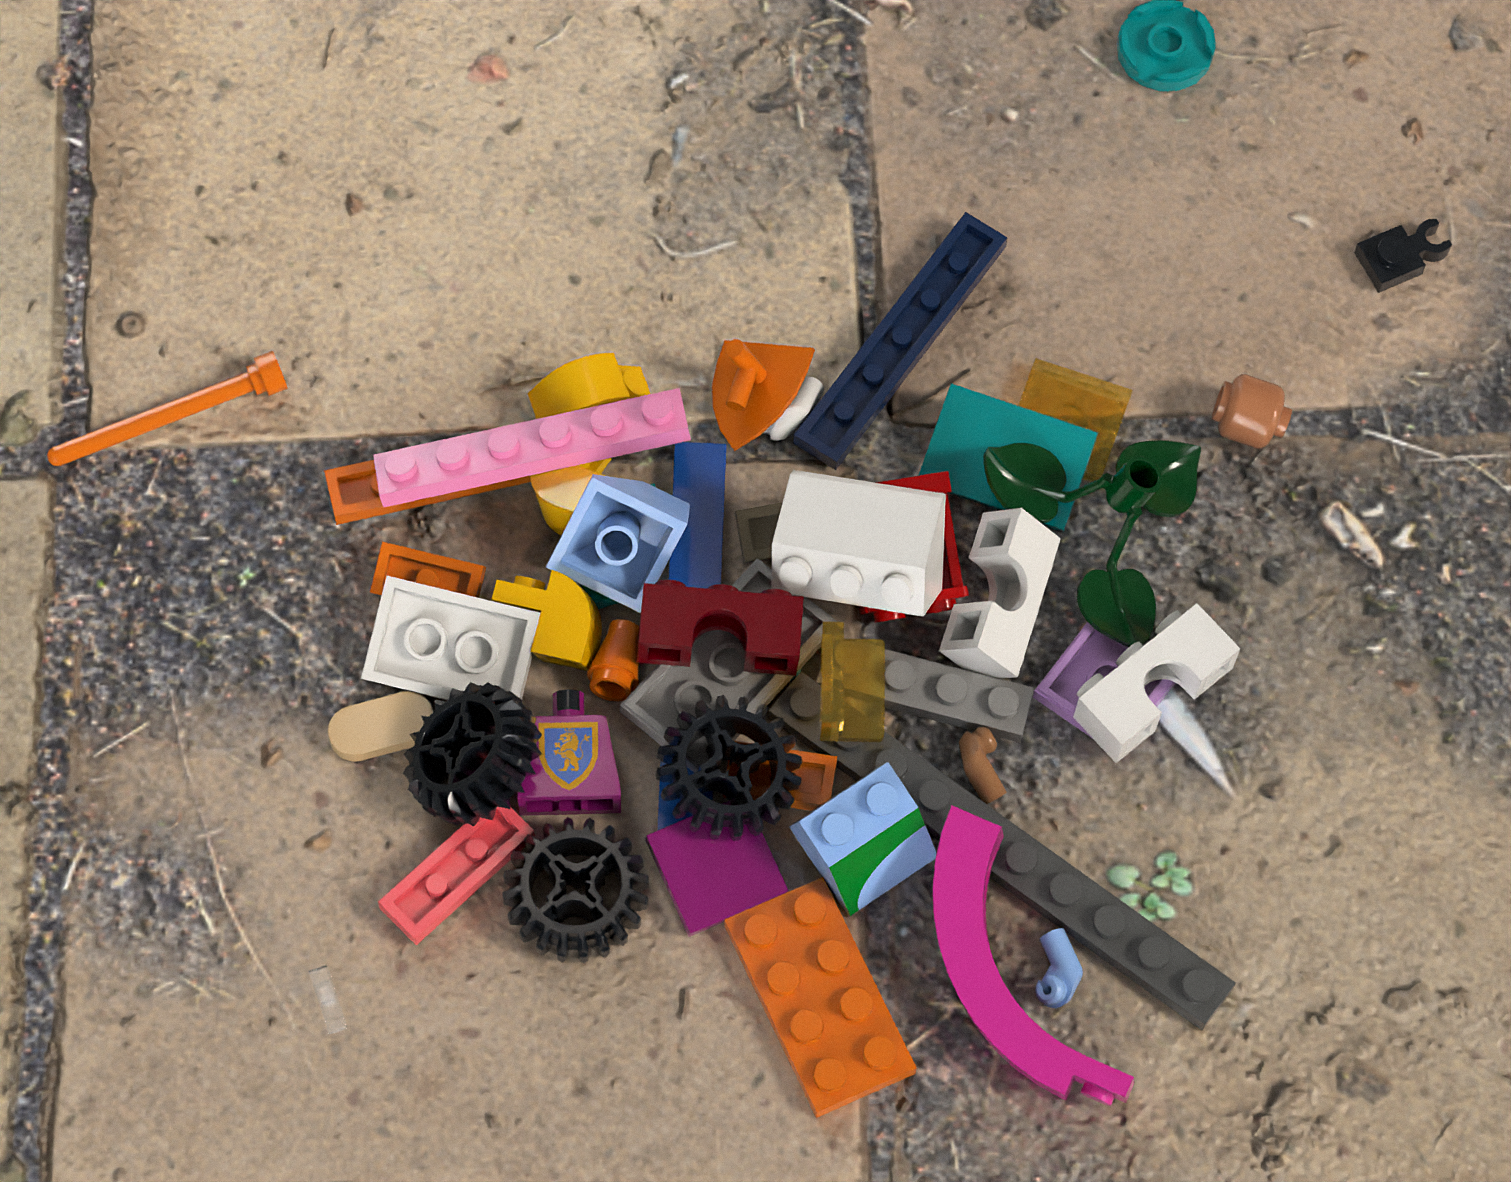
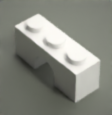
M1023 508L984 512L969 559L984 571L989 584L988 601L953 605L939 652L964 670L999 679L1017 678L1061 538Z
M1197 603L1183 615L1179 610L1172 612L1158 625L1155 630L1157 635L1144 646L1139 641L1132 644L1117 659V668L1106 677H1103L1100 673L1094 675L1078 690L1077 696L1079 699L1073 718L1115 763L1156 731L1162 712L1148 698L1144 687L1148 683L1161 679L1171 680L1179 684L1193 699H1196L1233 669L1240 648Z

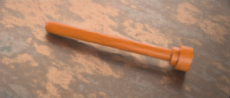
M273 351L254 357L255 363L246 366L247 372L56 445L49 449L47 459L53 466H62L252 391H255L257 395L267 392L268 396L286 390L288 387Z

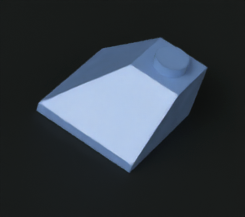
M593 474L546 564V568L560 572L573 581L641 613L643 584H655L661 576L688 524L690 504L644 481Z

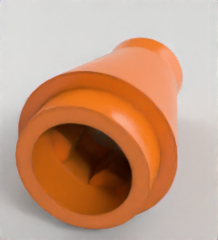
M616 619L610 623L608 633L587 671L590 690L602 699L624 701L639 685V663H637L640 627L632 621Z

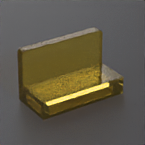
M823 622L820 664V741L882 742L884 739L885 643L880 639H844V622Z

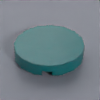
M1150 0L1136 6L1121 25L1117 38L1118 60L1127 75L1141 86L1160 92L1180 91L1196 84L1209 71L1216 49L1214 29L1204 14L1196 8L1195 11H1192L1190 8L1184 7V2L1178 0Z

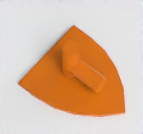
M739 339L732 341L724 340L712 382V402L719 429L734 451L760 436L782 416L797 396L806 377L815 351L813 348L742 342Z

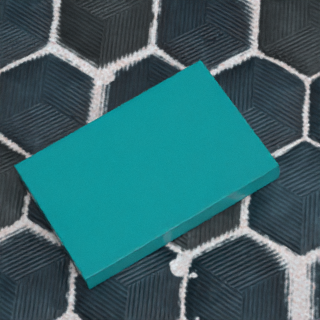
M951 383L919 475L948 471L952 490L950 494L997 510H1006L996 499L987 482L983 456L988 447H1001L1013 443H1029L1049 450L1057 457L1065 470L1066 485L1062 491L1068 492L1080 487L1098 433ZM1075 500L1069 503L1058 501L1057 515L1052 521L1042 524L1064 532Z

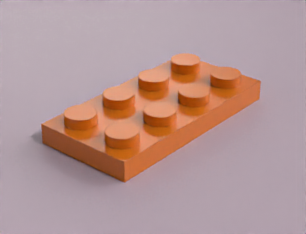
M823 877L724 919V927L816 1118L916 1074L917 1067Z

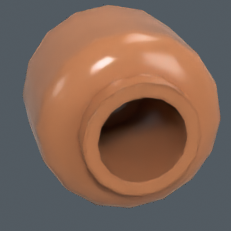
M1241 374L1232 383L1227 381L1223 383L1217 396L1211 419L1218 422V430L1222 437L1261 449L1270 443L1273 435L1280 438L1284 436L1291 418L1292 409L1284 406L1285 393L1282 387L1247 374Z

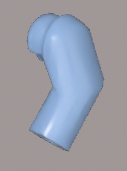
M1064 928L1054 929L1039 939L1050 962V966L1042 981L1038 980L1035 992L1039 1001L1049 1008H1058L1068 1003L1083 977L1082 966Z

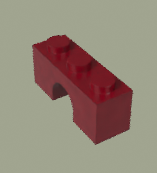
M660 580L655 584L644 583L637 663L690 667L692 647L697 638L708 631L723 630L733 634L741 642L744 649V672L796 676L800 658L804 597L792 596L790 592L782 589H766L761 593L743 592L734 586L726 584H715L708 588L686 587L685 584L676 580Z

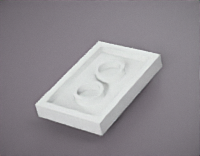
M386 576L361 679L449 700L452 688L464 691L470 682L482 686L489 682L492 685L503 688L507 692L511 691L522 699L533 653L530 651L540 613Z

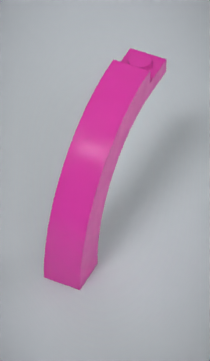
M951 805L941 832L935 858L933 911L938 944L944 964L964 1009L976 1028L994 1050L1018 1072L1039 1087L1067 1100L1074 1082L1077 1081L1083 1084L1080 1093L1097 1102L1111 1106L1115 1098L1126 1103L1135 1083L1133 1076L1083 1055L1059 1042L1026 1014L1004 984L990 950L986 923L988 883L992 865L1004 838L1003 830L997 824Z

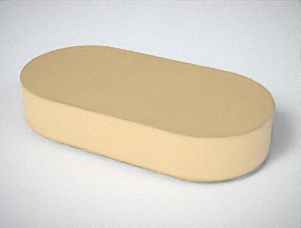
M403 691L344 707L334 714L328 726L331 747L339 757L352 762L363 761L414 747L415 743L410 734L420 731L424 724L421 715L430 716L433 713L432 707L425 697L411 691Z

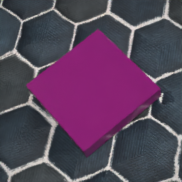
M730 801L722 803L724 805H731ZM693 816L648 834L645 837L647 846L688 937L724 922V919L789 892L763 833L754 836L745 824H743V835L738 841H733L730 837L729 827H723L719 838L712 840L709 834L712 825L706 822L702 823L697 832H692L689 826Z

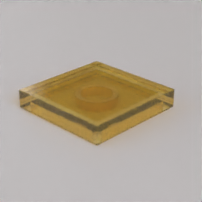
M1035 358L1018 406L1098 433L1083 477L1084 480L1093 482L1100 479L1105 472L1133 390Z

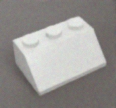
M793 470L789 476L772 542L771 589L786 590L792 595L924 617L942 590L946 494Z

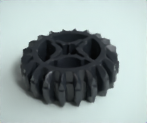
M470 682L464 691L452 688L447 702L435 700V711L430 716L421 715L424 724L420 731L410 734L415 744L414 747L404 753V756L409 761V765L405 768L403 774L410 783L408 790L423 805L422 808L425 811L456 826L461 822L475 826L480 817L493 820L497 807L510 809V797L515 792L525 793L521 784L525 777L536 774L530 763L542 754L537 744H535L542 734L535 725L537 718L522 703V699L511 691L507 692L503 688L492 685L489 682L483 686Z
M722 695L716 699L715 711H712L710 706L704 700H701L695 705V716L686 711L680 712L677 717L680 728L667 727L663 737L669 745L660 746L656 755L657 759L665 763V765L657 768L656 779L661 782L670 783L662 790V799L664 801L680 800L673 810V816L679 819L688 812L694 815L689 826L692 832H697L703 822L711 824L709 834L712 840L719 838L723 827H729L730 837L733 841H738L743 835V824L746 825L754 836L762 833L764 829L763 820L776 825L782 817L778 807L782 809L791 808L795 799L789 791L797 790L802 780L797 774L791 772L800 768L802 757L797 754L787 753L794 748L797 742L795 736H778L785 725L783 718L779 717L771 723H767L764 720L768 711L766 704H761L755 714L746 711L748 699L745 696L739 698L735 709L729 708L727 698ZM727 731L742 734L755 743L748 745L738 744L731 739ZM705 736L708 742L706 752L709 761L700 765L696 773L689 775L686 767V752L693 743ZM722 760H730L729 766L732 762L739 766L736 776H728V771L724 774L718 769ZM768 761L771 769L770 788L761 797L753 800L750 794L752 783L749 775L757 771L760 764ZM709 791L720 792L727 797L731 805L714 802L705 797L703 793Z
M567 817L563 821L564 831L556 833L554 827L546 822L542 827L544 840L540 841L537 837L528 834L524 838V842L529 853L514 850L511 854V862L516 868L504 872V883L511 888L502 893L503 903L513 907L507 914L510 925H522L519 936L524 943L538 937L536 950L541 956L546 954L554 945L557 946V960L562 963L567 960L569 950H578L579 961L585 964L589 960V948L596 947L598 953L606 958L610 954L608 940L612 939L615 943L624 946L628 942V934L624 927L639 929L641 917L636 911L648 908V897L641 892L649 888V877L643 873H638L644 867V860L641 855H629L632 850V842L628 837L613 843L615 828L611 824L605 827L600 834H596L595 821L590 817L584 822L583 830H574L573 820ZM583 855L590 858L581 863H573L563 857ZM544 869L549 874V881L554 888L546 896L547 903L538 909L531 897V891L536 878ZM613 871L619 880L621 891L615 905L608 911L603 906V898L599 895L598 891L605 885V877ZM566 884L568 886L571 885L575 889L585 885L586 896L584 894L581 895L577 891H572L567 895ZM569 917H580L588 921L589 924L572 926L561 924V922Z

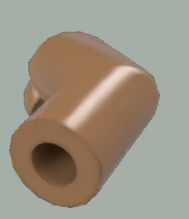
M978 727L972 733L966 731L959 741V749L967 778L980 800L989 804L1006 794L1007 791L986 756L988 753L996 750L997 742L988 728Z

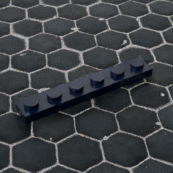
M965 212L795 432L793 444L834 470H837L1006 248L1008 237Z

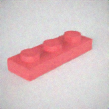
M497 807L493 820L480 817L475 826L467 823L463 824L378 901L379 909L417 946L511 860V854L514 850L521 851L525 847L524 838L528 834L535 836V830L511 807L510 809Z

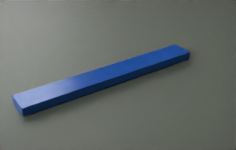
M693 442L675 444L672 496L689 503L690 510L688 524L670 557L669 580L682 582L686 587L708 588L711 585L721 584L727 444ZM660 761V767L665 765V763ZM687 767L688 774H693L694 772ZM659 781L657 831L693 816L690 812L679 819L673 816V810L680 800L664 801L661 797V792L670 783ZM713 791L703 793L705 797L713 801Z

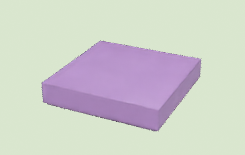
M1087 622L1034 690L1033 698L1091 737L1073 718L1079 699L1077 692L1094 675L1100 673L1103 677H1106L1117 668V659L1129 647L1106 637ZM1166 679L1155 680L1148 683L1144 689L1148 698L1158 707L1175 682Z

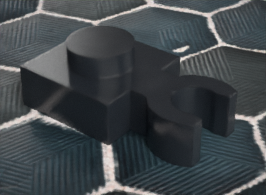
M1437 219L1423 221L1418 226L1416 233L1410 236L1407 235L1403 226L1399 225L1357 243L1354 253L1378 293L1422 275L1426 266L1423 260L1437 262L1449 254L1452 246L1450 240L1443 241L1440 244H1432L1426 239V237L1436 233L1439 226Z

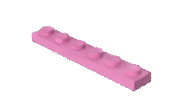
M680 388L374 454L373 456L379 496L384 508L690 441L691 438Z

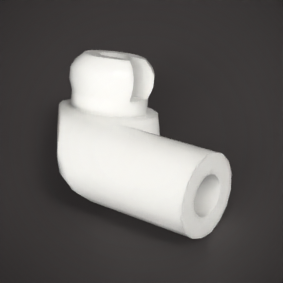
M805 377L797 396L782 416L763 434L770 435V440L779 441L786 439L815 408L824 393L823 384L814 377Z

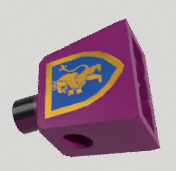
M565 689L554 692L552 695L553 716H535L537 718L535 725L542 734L535 744H537L542 754L530 763L536 774L527 776L523 780L521 785L525 793L517 792L520 816L621 813V787L606 716L585 715L584 693L581 691Z

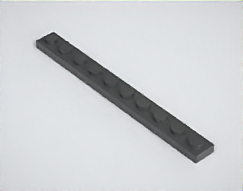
M800 672L769 709L768 718L773 721L779 717L783 718L785 721L783 729L794 735L795 738L818 754L837 756L836 767L855 781L889 762L918 806L928 833L938 841H940L941 832L951 805L1001 826L1004 838L992 865L990 878L1059 928H1064L1067 934L1203 1031L1234 989L1236 982L804 673Z

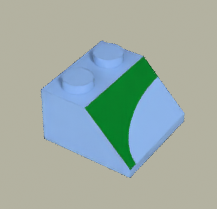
M889 762L877 767L789 826L848 917L933 861L937 854L918 806Z

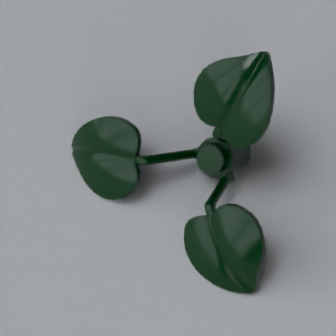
M1165 440L1134 443L1125 448L1117 458L1116 474L1114 476L1104 473L1100 479L1068 492L1062 491L1066 485L1065 470L1057 457L1049 450L1029 443H1013L1001 447H988L983 456L985 475L992 493L1006 510L1023 508L1040 523H1048L1057 515L1058 501L1069 503L1103 488L1106 490V500L1109 506L1119 513L1127 514L1107 560V571L1091 570L1081 579L1077 588V602L1085 620L1101 634L1126 647H1130L1138 641L1143 645L1150 637L1155 623L1156 601L1150 583L1141 572L1135 569L1118 571L1117 563L1136 520L1142 515V507L1158 516L1175 517L1185 513L1192 505L1197 491V468L1201 447Z

